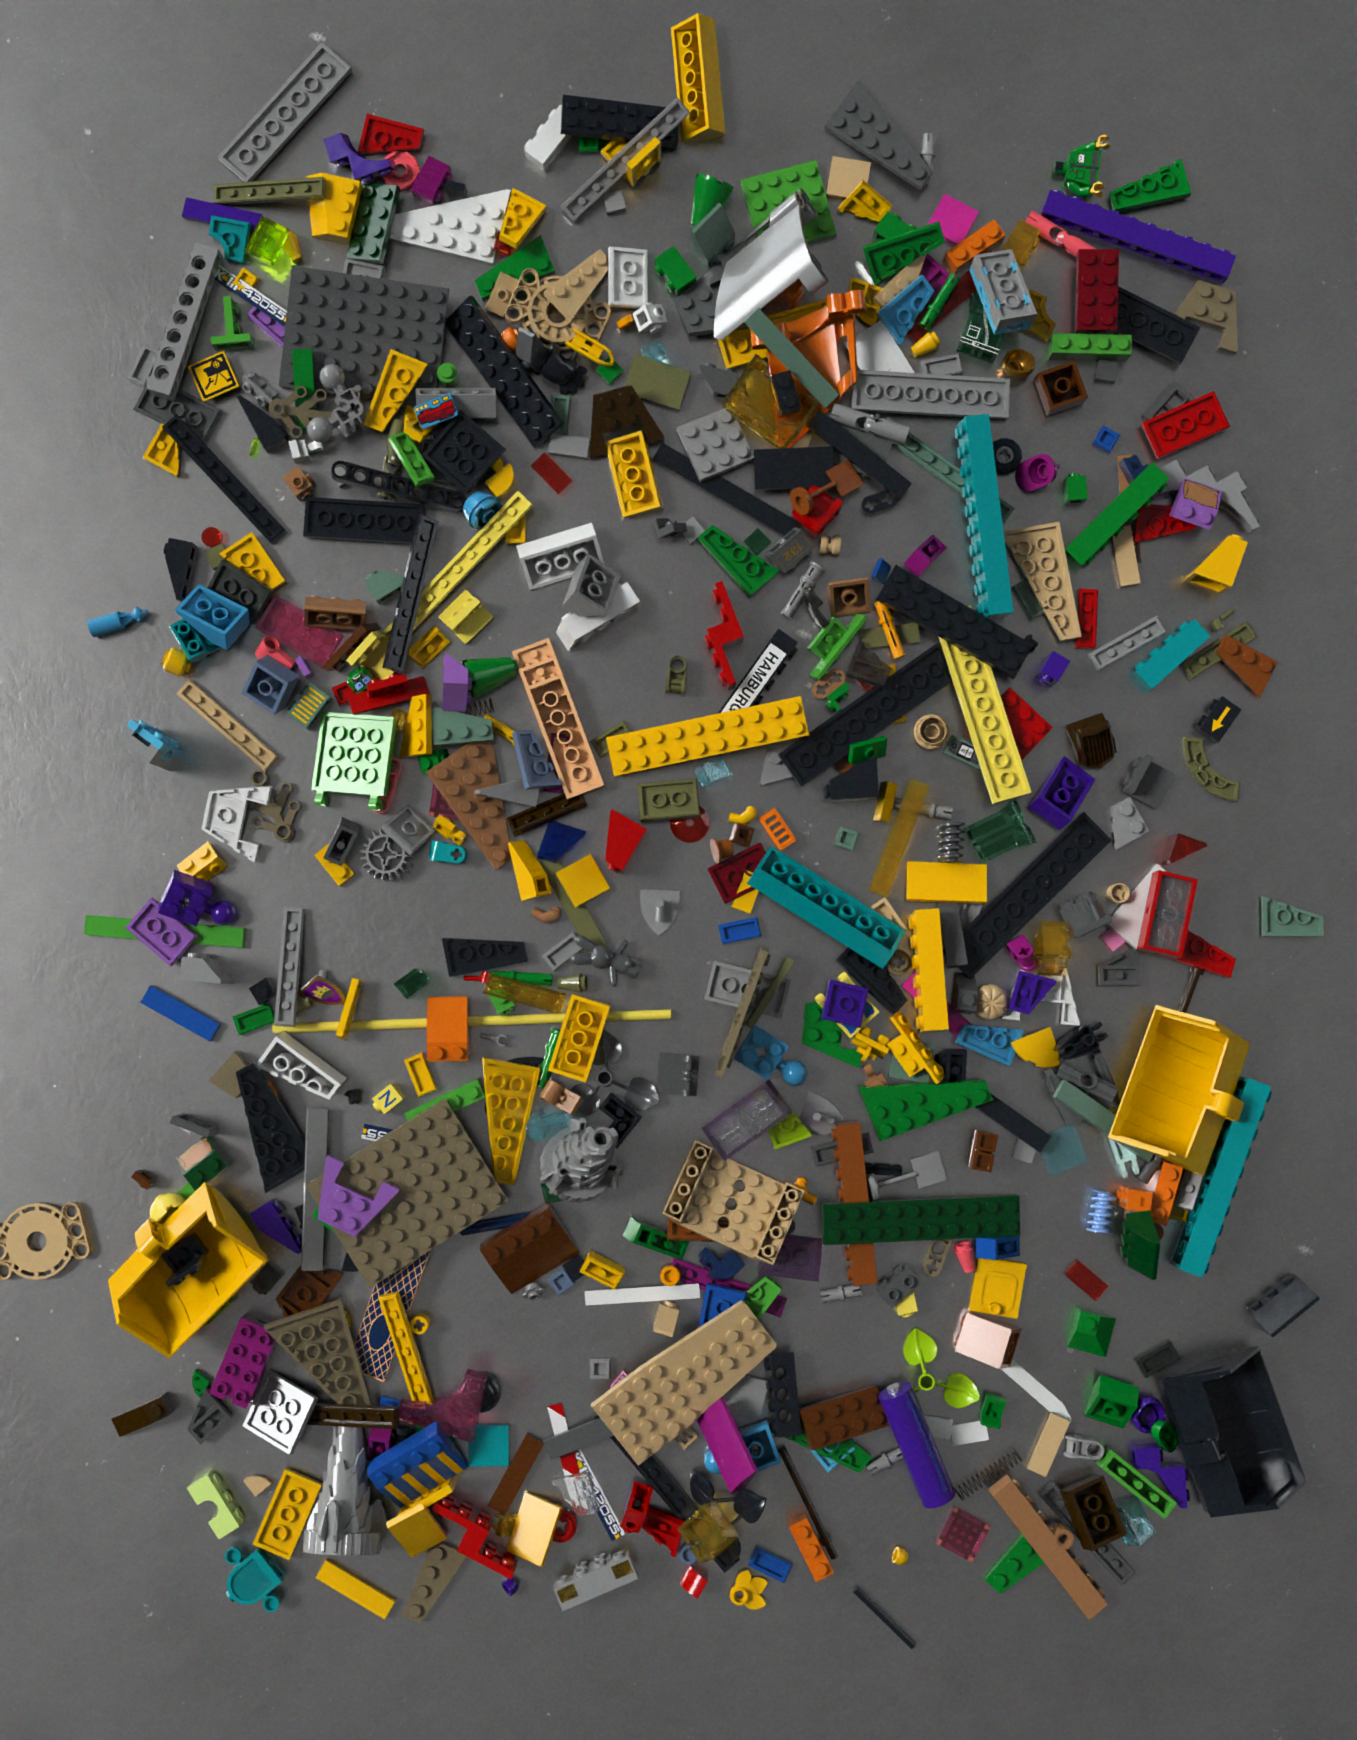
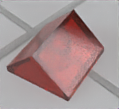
M1180 833L1170 835L1160 863L1162 866L1174 863L1207 847V844Z

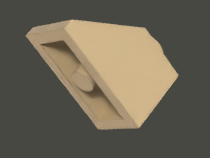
M665 1300V1303L660 1301L653 1324V1332L673 1337L679 1314V1307L676 1306L677 1303Z

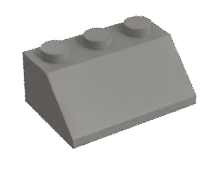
M587 554L575 569L562 606L578 616H606L621 574Z
M188 953V957H182L180 981L234 984V979L216 958H210V954Z

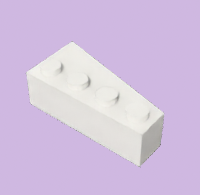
M628 582L623 585L618 583L606 616H578L569 612L561 618L562 621L556 633L567 650L571 651L575 648V643L580 639L582 642L588 640L595 633L594 630H603L611 623V619L615 622L637 608L640 600Z
M282 1031L273 1039L256 1063L260 1070L263 1069L270 1072L273 1076L282 1077L288 1080L289 1083L298 1084L305 1087L306 1090L329 1100L338 1092L347 1079L285 1031Z

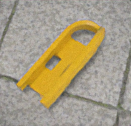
M573 329L576 335L571 343L566 340L565 345L595 363L608 367L614 365V356L610 349L579 330ZM586 340L592 342L593 345L589 346L585 344ZM603 350L609 354L610 363L599 359Z

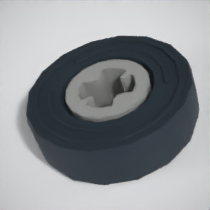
M1001 438L993 442L996 473L1009 474L1015 471L1022 460V451L1019 445L1014 440L1008 438ZM1003 452H1006V456H1009V459L1007 458L1003 461L999 454L1001 455Z

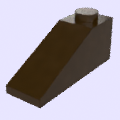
M166 1392L113 1417L111 1420L119 1437L169 1416L175 1409Z

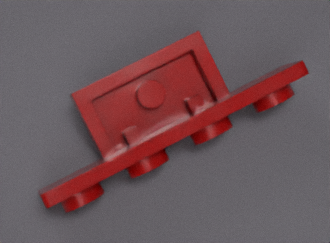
M393 674L388 679H374L367 684L366 691L349 695L348 701L352 714L356 715L409 701L412 699V696L429 694V690L424 676L407 680L406 674Z

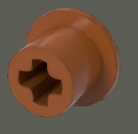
M712 838L710 840L711 853L717 864L721 862L722 858L733 856L734 850L730 839L716 841L715 838Z

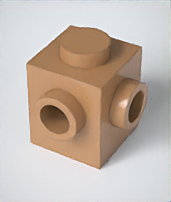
M299 466L282 477L299 501L310 497L313 494L312 491L315 490L312 486L314 480L308 472L304 474Z

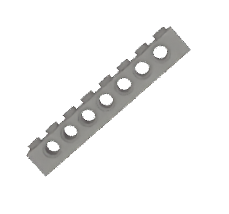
M196 242L194 249L190 250V261L188 267L184 268V279L182 285L178 286V297L176 303L172 304L170 321H167L165 324L164 339H161L159 342V353L157 358L155 357L153 360V371L146 381L147 390L153 396L173 402L175 400L222 259V255L217 248ZM202 264L205 265V267H204L203 269H201V270H198V269H197L198 266H200V265H202ZM199 283L197 287L191 288L192 284ZM193 301L190 306H185L186 302ZM187 319L184 324H179L180 320ZM181 337L179 342H173L174 338ZM170 355H175L173 360L167 361ZM169 373L166 379H161L163 374Z

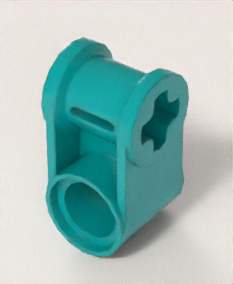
M431 840L428 860L462 864L467 860L468 852L464 847ZM459 849V853H462V857H458L457 859V857L454 856V852H458Z

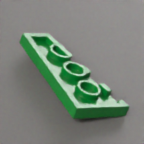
M1182 159L1175 161L1174 164L1168 167L1166 165L1160 168L1159 171L1151 175L1147 174L1136 182H1130L1111 191L1109 199L1112 210L1123 212L1190 197L1191 190Z
M940 221L863 246L874 285L880 283L887 276L890 277L905 265L908 266L918 257L924 256L945 243Z
M711 525L697 538L749 597L780 571L767 564L761 557L752 554L745 546H741L733 541V538L714 525Z
M802 1426L800 1436L784 1437L808 1449L807 1443L804 1442L806 1439ZM851 1439L839 1442L837 1450V1443L825 1446L828 1450H833L832 1452H827L823 1447L815 1450L818 1454L828 1457L858 1473L872 1459V1456ZM854 1447L855 1450L849 1454L847 1451ZM844 1454L848 1455L843 1460L839 1459Z
M1021 1534L985 1576L984 1580L1001 1594L1044 1562L1023 1534Z

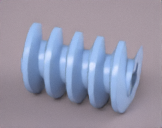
M1093 1189L1092 1191L1097 1193L1098 1196L1091 1197L1096 1202V1204L1090 1205L1095 1212H1090L1088 1215L1094 1219L1087 1221L1088 1224L1092 1225V1228H1087L1086 1230L1098 1233H1111L1112 1229L1107 1225H1112L1113 1221L1108 1217L1115 1216V1213L1110 1211V1209L1116 1208V1205L1111 1203V1201H1116L1118 1198L1110 1192Z

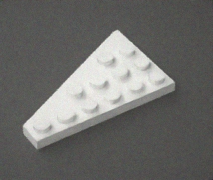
M501 190L395 214L389 241L493 265L500 241L499 234L511 197V190Z

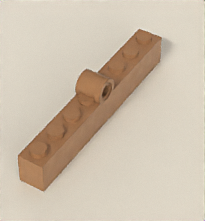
M1006 1474L992 1485L988 1491L1088 1620H1090L1108 1604L1103 1599L1106 1595L1100 1587L1097 1586L1095 1588L1091 1584L1094 1580L1087 1571L1084 1573L1079 1567L1082 1564L1076 1556L1071 1557L1067 1553L1074 1543L1073 1534L1062 1523L1047 1526L1044 1523L1046 1517L1039 1509L1036 1511L1033 1509L1032 1505L1034 1502L1027 1493L1023 1495L1020 1492L1022 1486L1015 1478L1011 1480Z

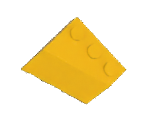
M326 173L306 176L307 178L324 177L326 179V199L309 200L312 237L349 245L363 189L361 181Z

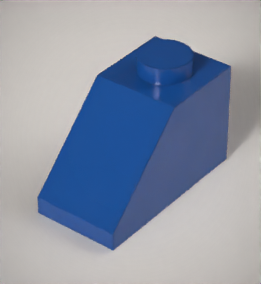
M1020 1236L976 1237V1258L999 1260L1020 1256Z

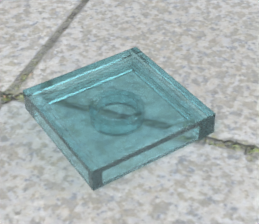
M1065 1125L1048 1133L1052 1137L1041 1151V1156L1050 1176L1088 1161L1073 1125Z

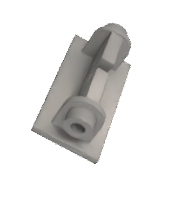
M250 372L247 376L244 374L241 384L247 394H251L260 406L265 407L269 411L270 402L274 399H280L278 397L279 394L270 386L263 389L262 387L266 385V382L256 373Z

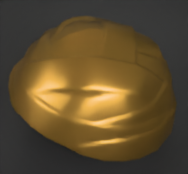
M1012 349L1004 356L1002 366L1009 377L1014 379L1025 378L1033 372L1035 359L1031 353L1025 350Z

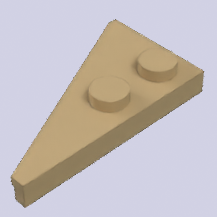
M927 254L918 257L911 264L905 266L873 297L881 308L919 277Z

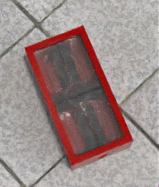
M1162 870L1152 873L1137 945L1138 951L1172 959L1183 957L1198 879Z

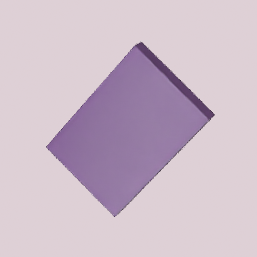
M151 897L125 928L169 966H173L198 936L181 921L159 914V902Z

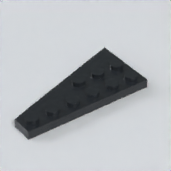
M252 1061L237 1070L236 1076L245 1106V1113L248 1118L255 1154L258 1159L264 1191L267 1193L304 1171L305 1140L255 1061Z

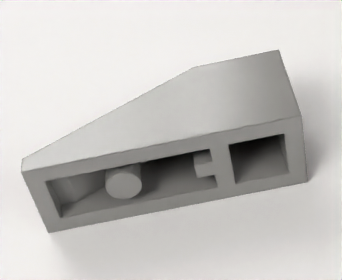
M518 779L475 790L474 794L527 807H536L540 789L525 790L523 779Z

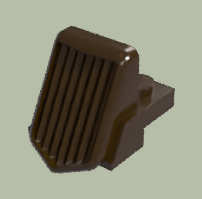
M1103 713L1065 725V731L1072 744V751L1079 766L1083 764L1087 768L1102 769L1114 758L1115 753H1117L1115 739L1111 731V725L1105 719Z

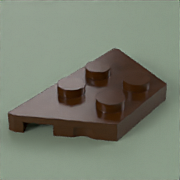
M300 1265L276 1297L284 1317L320 1306L344 1274L326 1269L321 1271H302Z

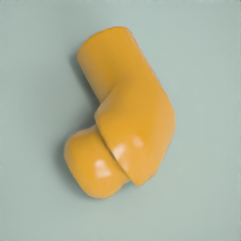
M799 1177L794 1186L805 1191L801 1200L813 1206L817 1196L808 1192L807 1180Z

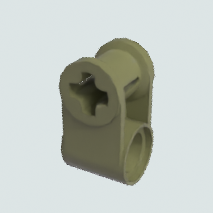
M680 655L670 659L665 693L673 691L681 692L685 695L687 662ZM674 661H682L684 664L683 668L675 670L672 667Z

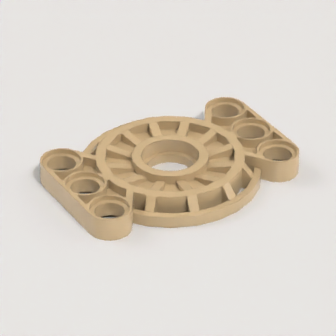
M532 268L523 270L505 311V318L509 323L517 324L521 321L525 330L529 331L527 327L530 326L539 339L548 343L555 342L561 345L565 344L566 340L571 343L576 335L573 332L574 328L599 341L611 312L607 303L598 302L593 305L591 297H588V300L585 301L571 323L567 319L561 323H555L548 316V310L553 304L543 294L548 287L556 282L548 281L559 280L563 276H550L539 280L536 270ZM527 273L534 275L535 281L533 283H527L524 280V276ZM524 291L527 294V299L519 301L516 298L517 292ZM604 307L607 310V315L599 317L596 314V309ZM509 310H518L519 317L517 319L510 318L508 315ZM590 325L598 326L599 333L596 335L590 334L588 327ZM586 340V342L589 343L591 346L593 345L592 342ZM543 344L547 350L552 351L550 346ZM568 346L560 347V351L570 350L571 348Z
M75 1201L65 1204L62 1211L46 1203L27 1204L11 1213L3 1225L0 1223V1246L4 1249V1255L0 1257V1267L5 1265L9 1268V1274L7 1276L0 1274V1280H7L14 1273L26 1279H46L63 1270L70 1262L72 1256L76 1259H84L92 1252L81 1205ZM70 1205L75 1206L77 1209V1214L73 1217L67 1213V1208ZM35 1207V1210L25 1212L23 1209ZM41 1207L49 1208L52 1210V1212L49 1210H43ZM19 1213V1217H17L13 1222H9L14 1215ZM74 1225L81 1227L82 1233L80 1236H75L72 1233ZM38 1231L45 1235L46 1246L43 1250L35 1251L30 1248L28 1238L33 1232ZM79 1244L86 1246L87 1252L85 1255L78 1254L77 1246ZM65 1260L63 1265L57 1269V1265ZM47 1270H51L52 1272L48 1275L40 1276L41 1272H45ZM23 1271L34 1272V1276L25 1274Z

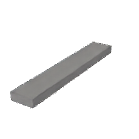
M284 907L274 1026L295 1027L304 908Z

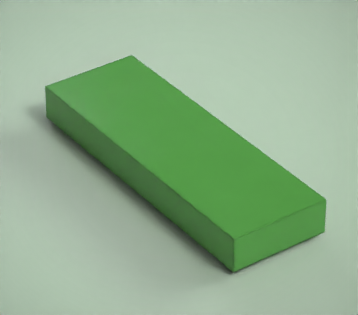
M402 432L390 436L389 442L415 486L418 487L434 482L435 477L409 435Z

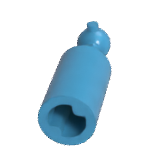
M135 607L132 613L117 611L87 620V625L92 637H97L123 629L133 619L142 622L148 611L141 610L139 607Z

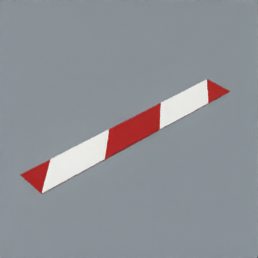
M562 1403L547 1406L554 1435L567 1431L568 1426ZM574 1451L560 1456L574 1514L589 1511Z

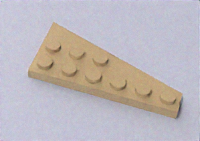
M1054 522L1004 531L1006 546L1023 576L1029 582L1028 585L1060 641L1081 638L1060 523Z

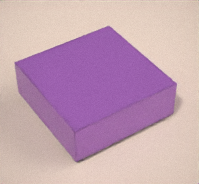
M301 656L296 658L295 661L304 677L307 679L313 677L314 674L306 659Z

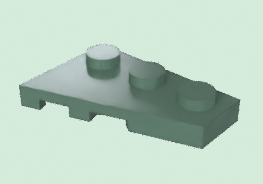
M1261 896V936H1324L1323 916Z

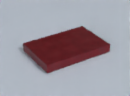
M761 842L707 868L724 904L755 889L751 886L737 893L744 872L751 877L752 875L748 874L746 870L754 872L766 854Z

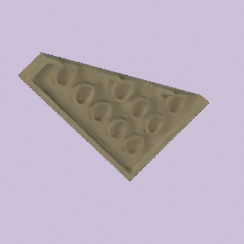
M761 945L724 1042L715 1072L716 1076L723 1078L726 1067L730 1068L735 1049L737 1050L743 1030L741 1026L746 1025L750 1012L748 1007L752 1008L757 992L754 991L756 984L760 985L764 973H761L763 965L767 966L771 957L768 954L769 948Z
M341 1299L263 1324L265 1330L276 1342L286 1350L337 1404L371 1405Z

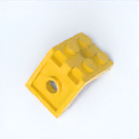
M656 137L627 163V173L623 177L632 187L636 185V181L642 175L645 177L650 172V168L656 162L659 163L661 161V142ZM612 140L600 151L601 155L609 161L629 142Z

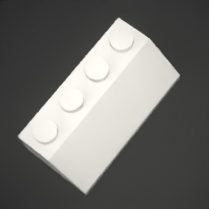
M592 523L516 546L530 590L573 577L576 567L587 554L604 563Z

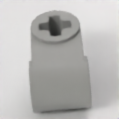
M1076 1434L1065 1435L1067 1444L1064 1456L1075 1459L1098 1460L1104 1455V1447L1097 1438ZM1093 1444L1099 1446L1095 1453L1089 1452V1447Z

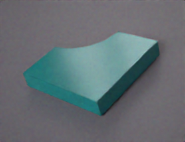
M211 215L209 236L216 238L221 243L225 259L246 263L251 223Z

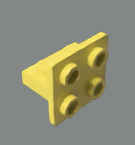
M464 590L439 615V619L464 644H467L493 619V616L482 606L476 597H473L467 590Z

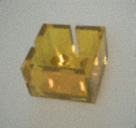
M1041 921L1034 938L1035 956H1043V958H1036L1038 961L1037 975L1061 976L1064 968H1067V961L1071 959V947H1068L1067 941H1069V929H1066L1065 921Z
M717 1501L704 1503L692 1515L693 1517L688 1518L677 1529L687 1545L702 1542V1544L690 1547L699 1563L713 1561L739 1536Z

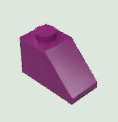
M931 535L912 553L904 565L911 573L919 577L947 547L937 537Z
M371 1428L369 1435V1461L392 1448L393 1429Z

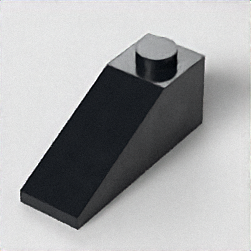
M241 395L237 396L267 453L289 443L286 438L289 434L283 424L279 425L275 419Z
M169 538L168 543H165L164 554L176 600L181 603L187 596L197 546L192 542Z

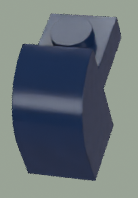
M707 1247L698 1255L700 1258L699 1262L705 1268L711 1269L707 1277L716 1282L731 1280L746 1265L732 1250L721 1261Z

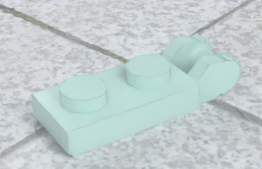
M1108 1138L1123 1179L1128 1178V1172L1124 1165L1128 1161H1130L1133 1173L1135 1175L1140 1174L1136 1161L1137 1156L1118 1142Z

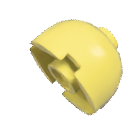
M178 1193L158 1195L151 1205L150 1218L163 1224L186 1199Z

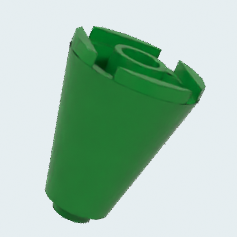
M701 173L697 174L690 224L695 227L718 203L723 207L734 187L725 181L723 183L718 181L715 177Z
M511 657L465 659L461 661V665L468 669V678H472V687L468 691L471 692L473 699L515 677L518 671L517 662L512 660Z

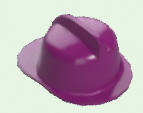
M1036 455L1020 463L1015 474L1016 483L1024 491H1034L1044 487L1055 480L1060 465L1056 464L1049 455Z

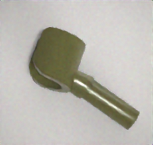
M1232 608L1223 616L1216 618L1210 623L1214 632L1225 627L1222 621L1234 613Z

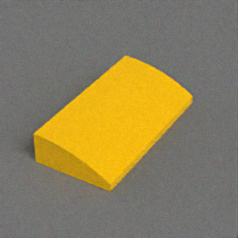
M641 430L605 441L623 518L664 509L645 433Z
M575 994L571 995L548 1071L585 1083L588 1081L611 1005Z

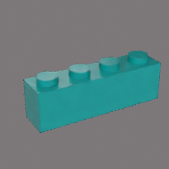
M1196 619L1190 622L1186 620L1178 627L1180 631L1176 635L1172 633L1164 640L1165 645L1159 648L1157 646L1149 653L1151 657L1146 662L1142 660L1134 667L1136 671L1132 675L1147 691L1152 690L1210 637Z

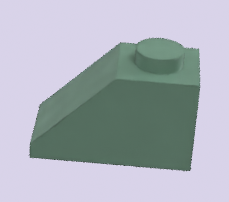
M374 571L367 576L364 582L377 603L381 604L401 591L404 576L385 571Z

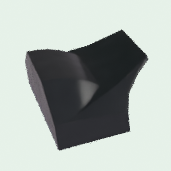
M946 1049L943 1053L935 1055L936 1063L943 1068L945 1074L941 1082L953 1083L966 1080V1049Z

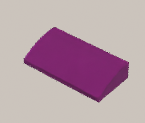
M721 1398L705 1410L697 1419V1422L731 1494L745 1489L758 1470L724 1398Z

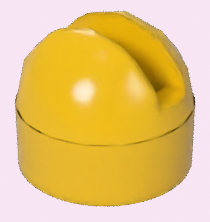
M896 1547L892 1555V1562L898 1565L906 1564L909 1559L908 1553L903 1548Z

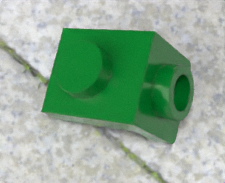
M438 749L433 750L430 755L417 756L422 775H427L426 772L450 756L448 750Z
M986 1393L980 1411L981 1425L1000 1429L1006 1398Z

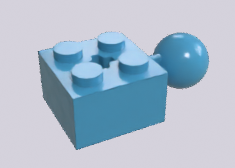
M756 1025L750 1030L733 1058L766 1080L769 1079L775 1068L782 1072L784 1081L791 1086L803 1084L808 1076L807 1068L802 1062H787L782 1059L789 1047L787 1044ZM765 1047L766 1055L757 1057L756 1049Z
M767 1419L738 1429L758 1471L782 1463ZM752 1445H759L758 1450L755 1451ZM709 1450L704 1458L705 1467L713 1474H721L711 1450Z

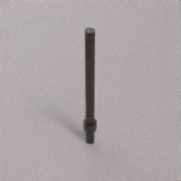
M785 1445L778 1448V1451L820 1535L819 1540L822 1546H825L831 1560H834L838 1557V1554L832 1544L833 1539L830 1533H827Z

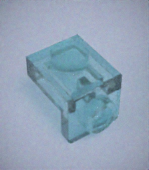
M657 338L641 347L643 355L654 359L656 363L662 361L667 356L663 343L659 342Z

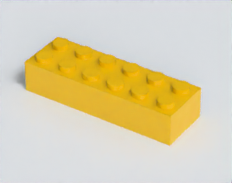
M939 908L914 910L908 918V927L912 929V937L909 940L910 949H914V955L911 957V967L916 972L915 977H913V989H917V995L914 997L915 1009H918L919 1016L916 1017V1028L920 1029V1033L945 1032L949 1030Z

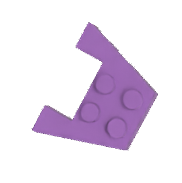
M327 1155L318 1220L355 1237L398 1193L400 1188L383 1181L374 1200L335 1182L344 1162Z

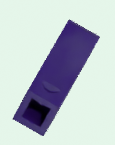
M272 1199L250 1213L259 1231L296 1254L302 1252V1238L299 1235L296 1236L293 1231V1223L289 1218H285L282 1213L284 1209L278 1201L275 1202Z

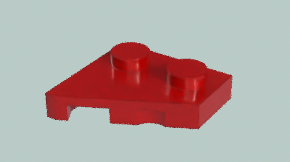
M648 1507L642 1528L649 1535H652L657 1543L660 1545L664 1544L671 1550L670 1555L672 1557H676L686 1522Z

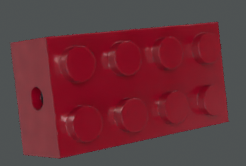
M1119 249L1078 250L1076 255L1074 334H1115L1117 331Z

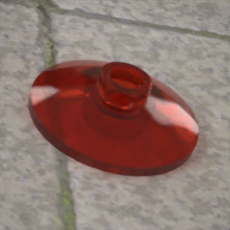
M699 806V818H688L693 820L692 826L686 825L687 819L670 820L671 831L680 841L686 843L697 842L708 832L709 817L701 806Z

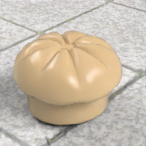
M928 714L916 722L914 737L921 747L929 750L938 749L947 742L949 727L942 717Z
M993 984L980 987L978 989L976 1014L986 1020H995L1004 1015L1008 1008L1006 992L1001 987Z

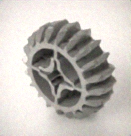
M381 828L379 829L380 835L375 830L372 831L374 838L372 839L367 835L366 839L370 842L368 844L362 842L366 850H360V853L366 854V857L360 858V861H367L363 868L367 869L370 867L367 873L371 875L375 872V879H378L382 874V881H386L387 875L391 881L394 880V874L401 878L399 871L402 870L404 873H407V869L404 868L405 864L407 866L412 865V863L407 862V858L413 859L414 856L409 855L403 848H401L402 853L395 852L392 849V838ZM385 838L381 849L372 850L379 840ZM387 849H389L388 852H391L392 854H395L396 856H393V855L387 856V859L385 860V859H384V858H385L384 856H382L381 854H377V853H383V852H386ZM371 856L381 859L382 870L374 865ZM401 859L395 868L388 870L392 860Z

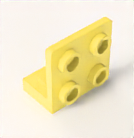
M380 630L371 632L346 660L351 666L359 664L361 667H367L376 679H388L389 676L395 673L394 671L382 668L389 639Z

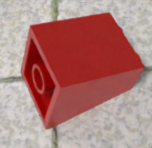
M613 809L610 811L605 861L608 863L607 867L618 874L619 871L624 873L647 834V829Z

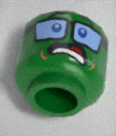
M358 666L347 675V684L356 694L366 691L367 684L376 678L367 667L361 668Z

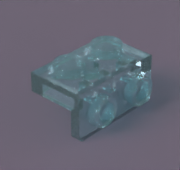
M1131 1497L1120 1507H1116L1127 1532V1535L1122 1537L1127 1546H1141L1156 1533L1138 1497Z

